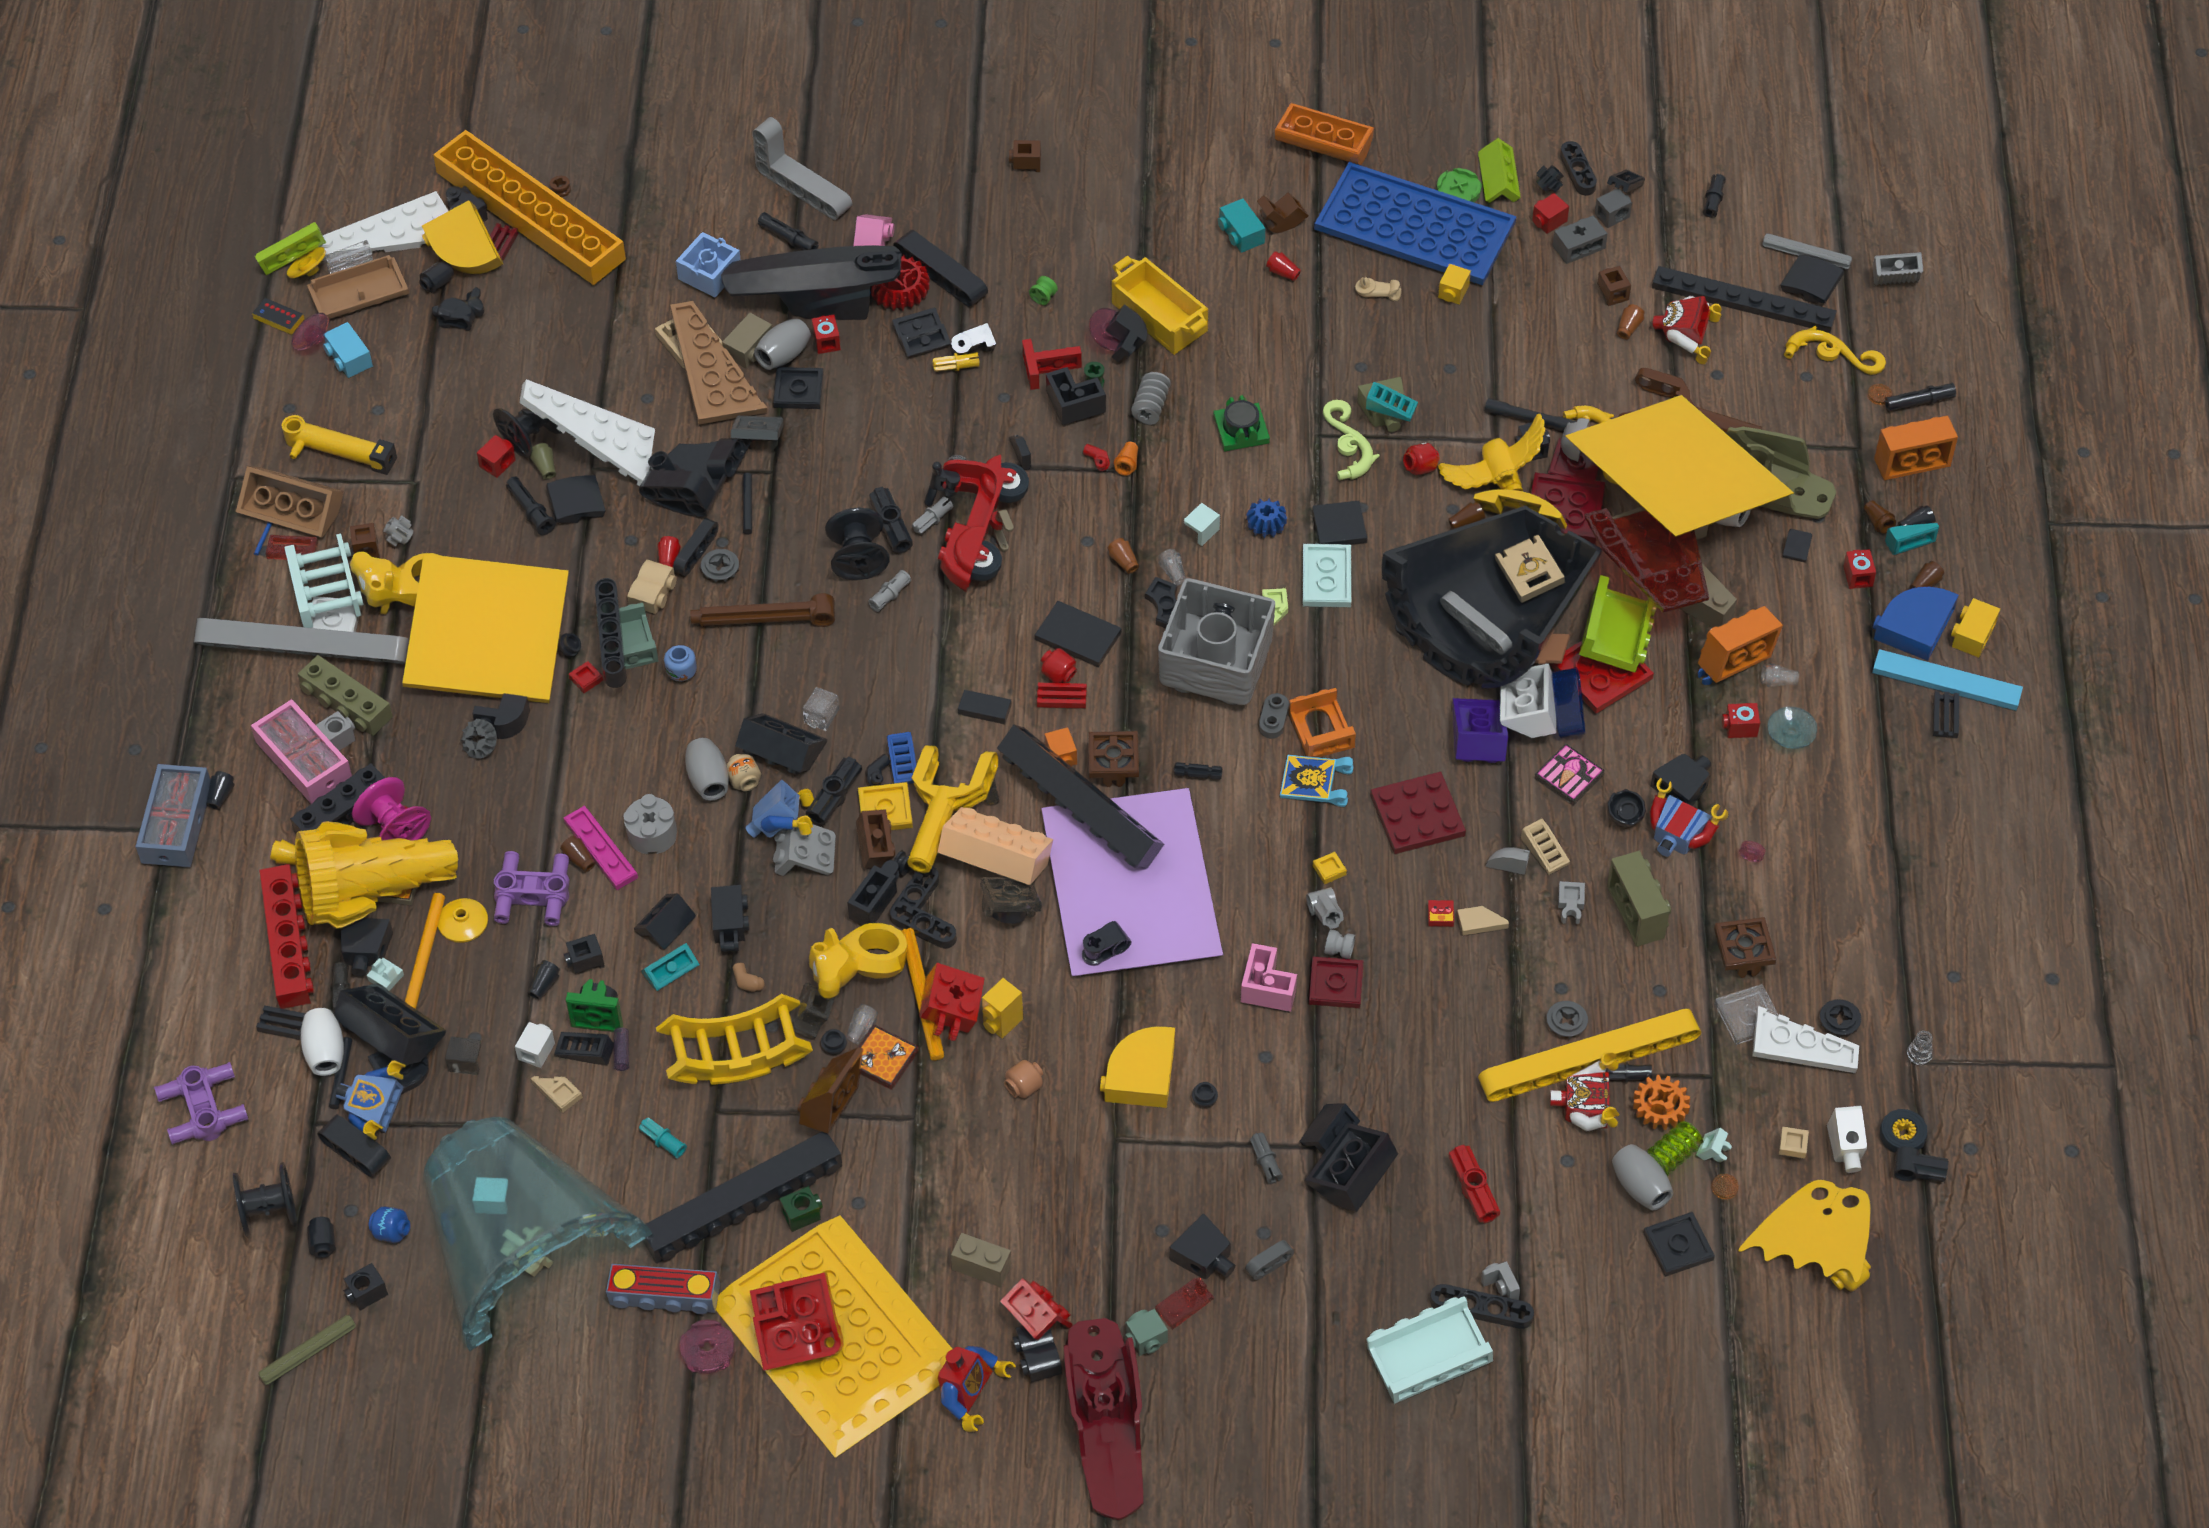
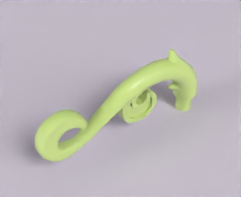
M1332 400L1324 406L1323 416L1333 427L1346 434L1338 439V451L1342 455L1351 456L1356 453L1358 446L1362 452V457L1358 463L1354 461L1353 465L1348 466L1347 469L1337 471L1338 480L1347 478L1353 480L1367 473L1373 462L1380 455H1373L1370 443L1362 434L1341 423L1349 419L1351 415L1350 405L1343 400ZM1340 411L1343 413L1340 416V422L1331 416V412Z

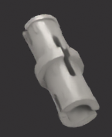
M900 570L895 577L881 586L878 593L868 600L870 607L879 612L890 600H895L899 595L898 593L911 582L910 575L906 571Z

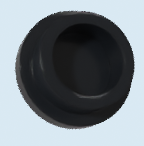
M565 633L559 637V649L564 655L573 657L578 654L581 649V641L577 635Z
M831 1029L822 1036L821 1046L826 1053L838 1054L846 1048L847 1039L841 1031Z
M1201 1082L1194 1087L1192 1099L1200 1107H1210L1216 1103L1218 1091L1211 1083Z

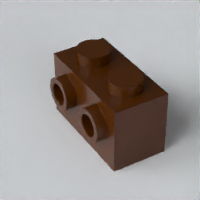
M886 809L861 811L856 821L863 868H873L874 865L880 868L886 861L892 860L895 857V846L891 841L890 835L891 822L887 818Z

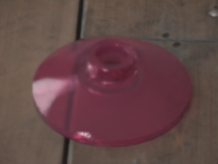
M1101 308L1090 317L1089 330L1093 339L1101 347L1115 351L1120 341L1105 330L1117 311L1110 308Z
M316 313L308 317L296 329L292 337V346L296 350H305L319 344L323 340L329 326V317L325 313Z

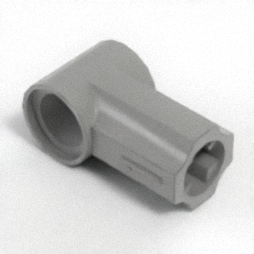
M1331 887L1306 894L1307 905L1311 915H1317L1323 925L1333 929L1337 928L1340 922L1344 920L1343 912L1337 904L1335 893Z

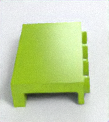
M1600 575L1593 592L1579 655L1635 672L1638 664L1643 665L1647 655V650H1644V648H1647L1651 637L1647 632L1650 633L1654 623V619L1650 617L1654 616L1658 603L1654 602L1656 593L1651 592L1648 600L1645 601L1607 589L1609 577Z

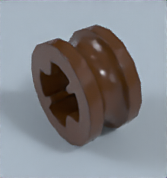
M561 175L551 179L550 187L553 192L560 197L570 194V181L566 176Z

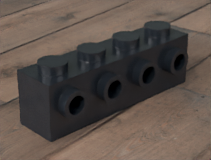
M372 763L365 768L359 769L349 779L340 782L330 792L318 797L314 803L305 809L299 810L290 818L294 833L317 829L322 822L326 821L346 825L352 824L354 822L352 811L359 796L369 786L385 779V777Z

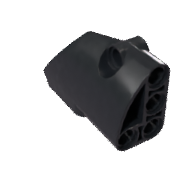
M721 438L710 443H679L668 455L664 451H658L651 455L648 460V465L652 470L647 472L639 487V493L651 502L673 512L693 517H705L726 478L732 477L735 474L752 440Z

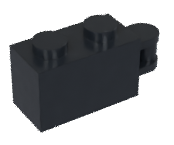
M886 861L881 868L873 866L847 902L849 919L861 925L875 923L897 893L896 881L899 879V868L896 861Z
M741 885L711 887L715 943H720L721 953L739 951V941H745V931H750L749 916H744V910L748 909L747 894H742Z

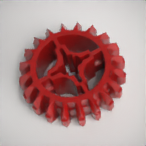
M903 255L901 274L894 281L870 286L871 297L876 300L878 305L883 304L885 309L892 307L893 311L896 308H901L904 311V308L907 306L912 309L914 304L920 305L921 299L926 298L930 279L925 266H922L920 261L915 262L913 257L906 259Z

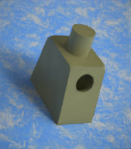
M1401 377L1377 382L1404 395ZM1373 383L1358 386V404L1371 424L1375 427L1386 425L1390 432L1400 429V422L1404 420L1366 409L1367 395Z

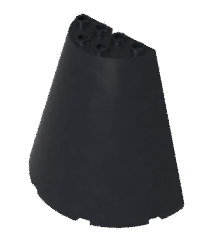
M1523 506L1384 552L1382 557V579L1387 581L1388 591L1385 593V596L1398 627L1412 647L1417 645L1424 652L1423 659L1444 675L1466 685L1476 683L1482 685V688H1495L1514 682L1532 667L1599 560L1603 549L1571 531L1563 534L1557 523L1529 507ZM1539 535L1564 575L1565 583L1521 603L1498 565L1495 554L1500 553L1504 558L1503 550L1527 539H1530L1534 544L1533 536ZM1547 573L1527 582L1529 588L1546 581ZM1449 591L1457 594L1510 638L1513 647L1503 655L1497 653L1443 608L1440 598Z

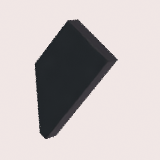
M1018 435L1010 436L1009 439L1020 466L1024 470H1029L1031 467V453L1024 437Z

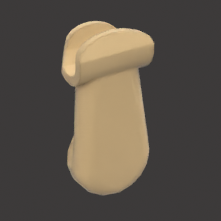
M1362 277L1355 286L1357 293L1362 297H1389L1392 301H1398L1401 297L1400 283L1397 280L1385 283Z

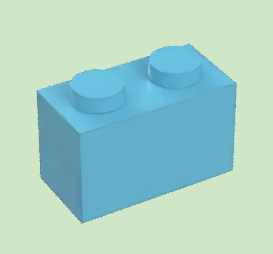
M348 322L323 334L325 339L323 348L329 357L333 356L337 369L343 371L348 378L373 367L369 350Z

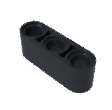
M336 1114L317 1133L319 1139L327 1147L371 1178L391 1159L390 1154L384 1147L340 1115Z

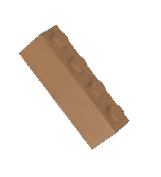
M247 466L236 512L323 537L338 516L344 491L262 467Z

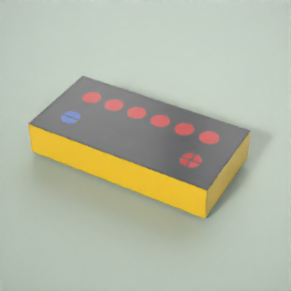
M264 298L252 313L253 319L291 335L304 320L302 313L267 298Z

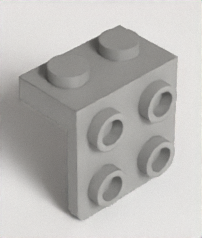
M813 825V828H811L812 833L809 835H801L798 827H793V830H780L775 834V841L777 842L773 857L775 873L784 876L794 865H798L830 875L834 869L835 833Z

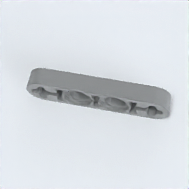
M1449 591L1440 598L1443 608L1497 653L1503 655L1513 647L1510 638L1457 594Z

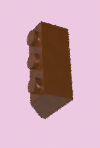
M857 1047L832 1058L826 1068L822 1067L816 1083H811L806 1098L802 1097L798 1104L797 1112L800 1113L799 1124L827 1134L829 1133L859 1087L863 1048Z

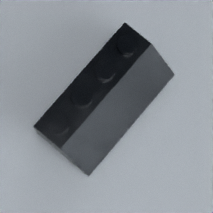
M378 983L342 990L339 993L334 1012L337 1021L344 1028L357 1034L361 1040L374 1046L378 1052L406 1066L421 1062L446 1034L444 1028Z

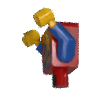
M957 1346L948 1351L946 1362L938 1374L941 1403L958 1420L962 1419V1427L966 1432L978 1431L974 1424L981 1425L984 1423L980 1415H969L968 1412L992 1374L991 1368H995L997 1376L1006 1378L1011 1377L1005 1372L1006 1366L1016 1368L1013 1362L998 1361L997 1356L978 1346H967L965 1349Z

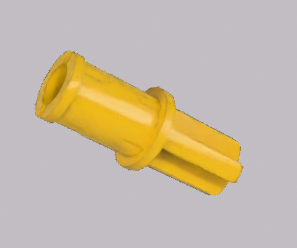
M954 353V356L934 358L932 362L935 372L956 369L957 372L963 368L979 367L978 353L963 355Z

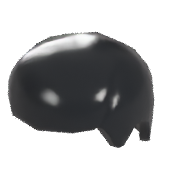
M1624 789L1617 793L1614 792L1607 803L1609 817L1613 823L1620 827H1632L1640 823L1645 816V801L1638 793Z

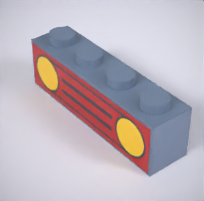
M611 1264L606 1294L609 1304L618 1308L632 1306L640 1307L644 1310L658 1308L671 1312L685 1310L693 1311L697 1314L715 1313L720 1281L717 1271Z

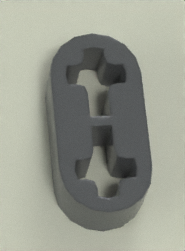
M1286 1240L1279 1241L1251 1259L1246 1265V1270L1254 1280L1261 1279L1289 1261L1294 1255V1250Z

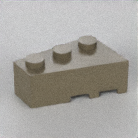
M1689 549L1662 580L1660 598L1712 628L1720 627L1734 617L1737 599Z

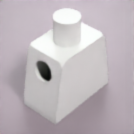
M1862 1107L1835 1108L1827 1124L1835 1162H1844L1847 1173L1858 1172L1861 1170L1860 1160L1867 1149Z

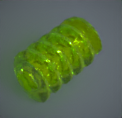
M1680 1121L1676 1127L1669 1130V1133L1662 1136L1661 1140L1655 1142L1654 1146L1648 1148L1647 1153L1660 1164L1666 1175L1669 1176V1170H1676V1164H1683V1158H1690L1691 1152L1698 1151L1697 1143L1703 1144L1704 1141L1700 1132L1691 1123Z

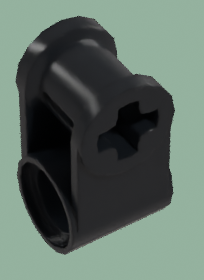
M1109 922L1102 928L1084 937L1082 959L1090 966L1099 965L1111 957L1125 952L1130 947L1132 941L1118 922Z

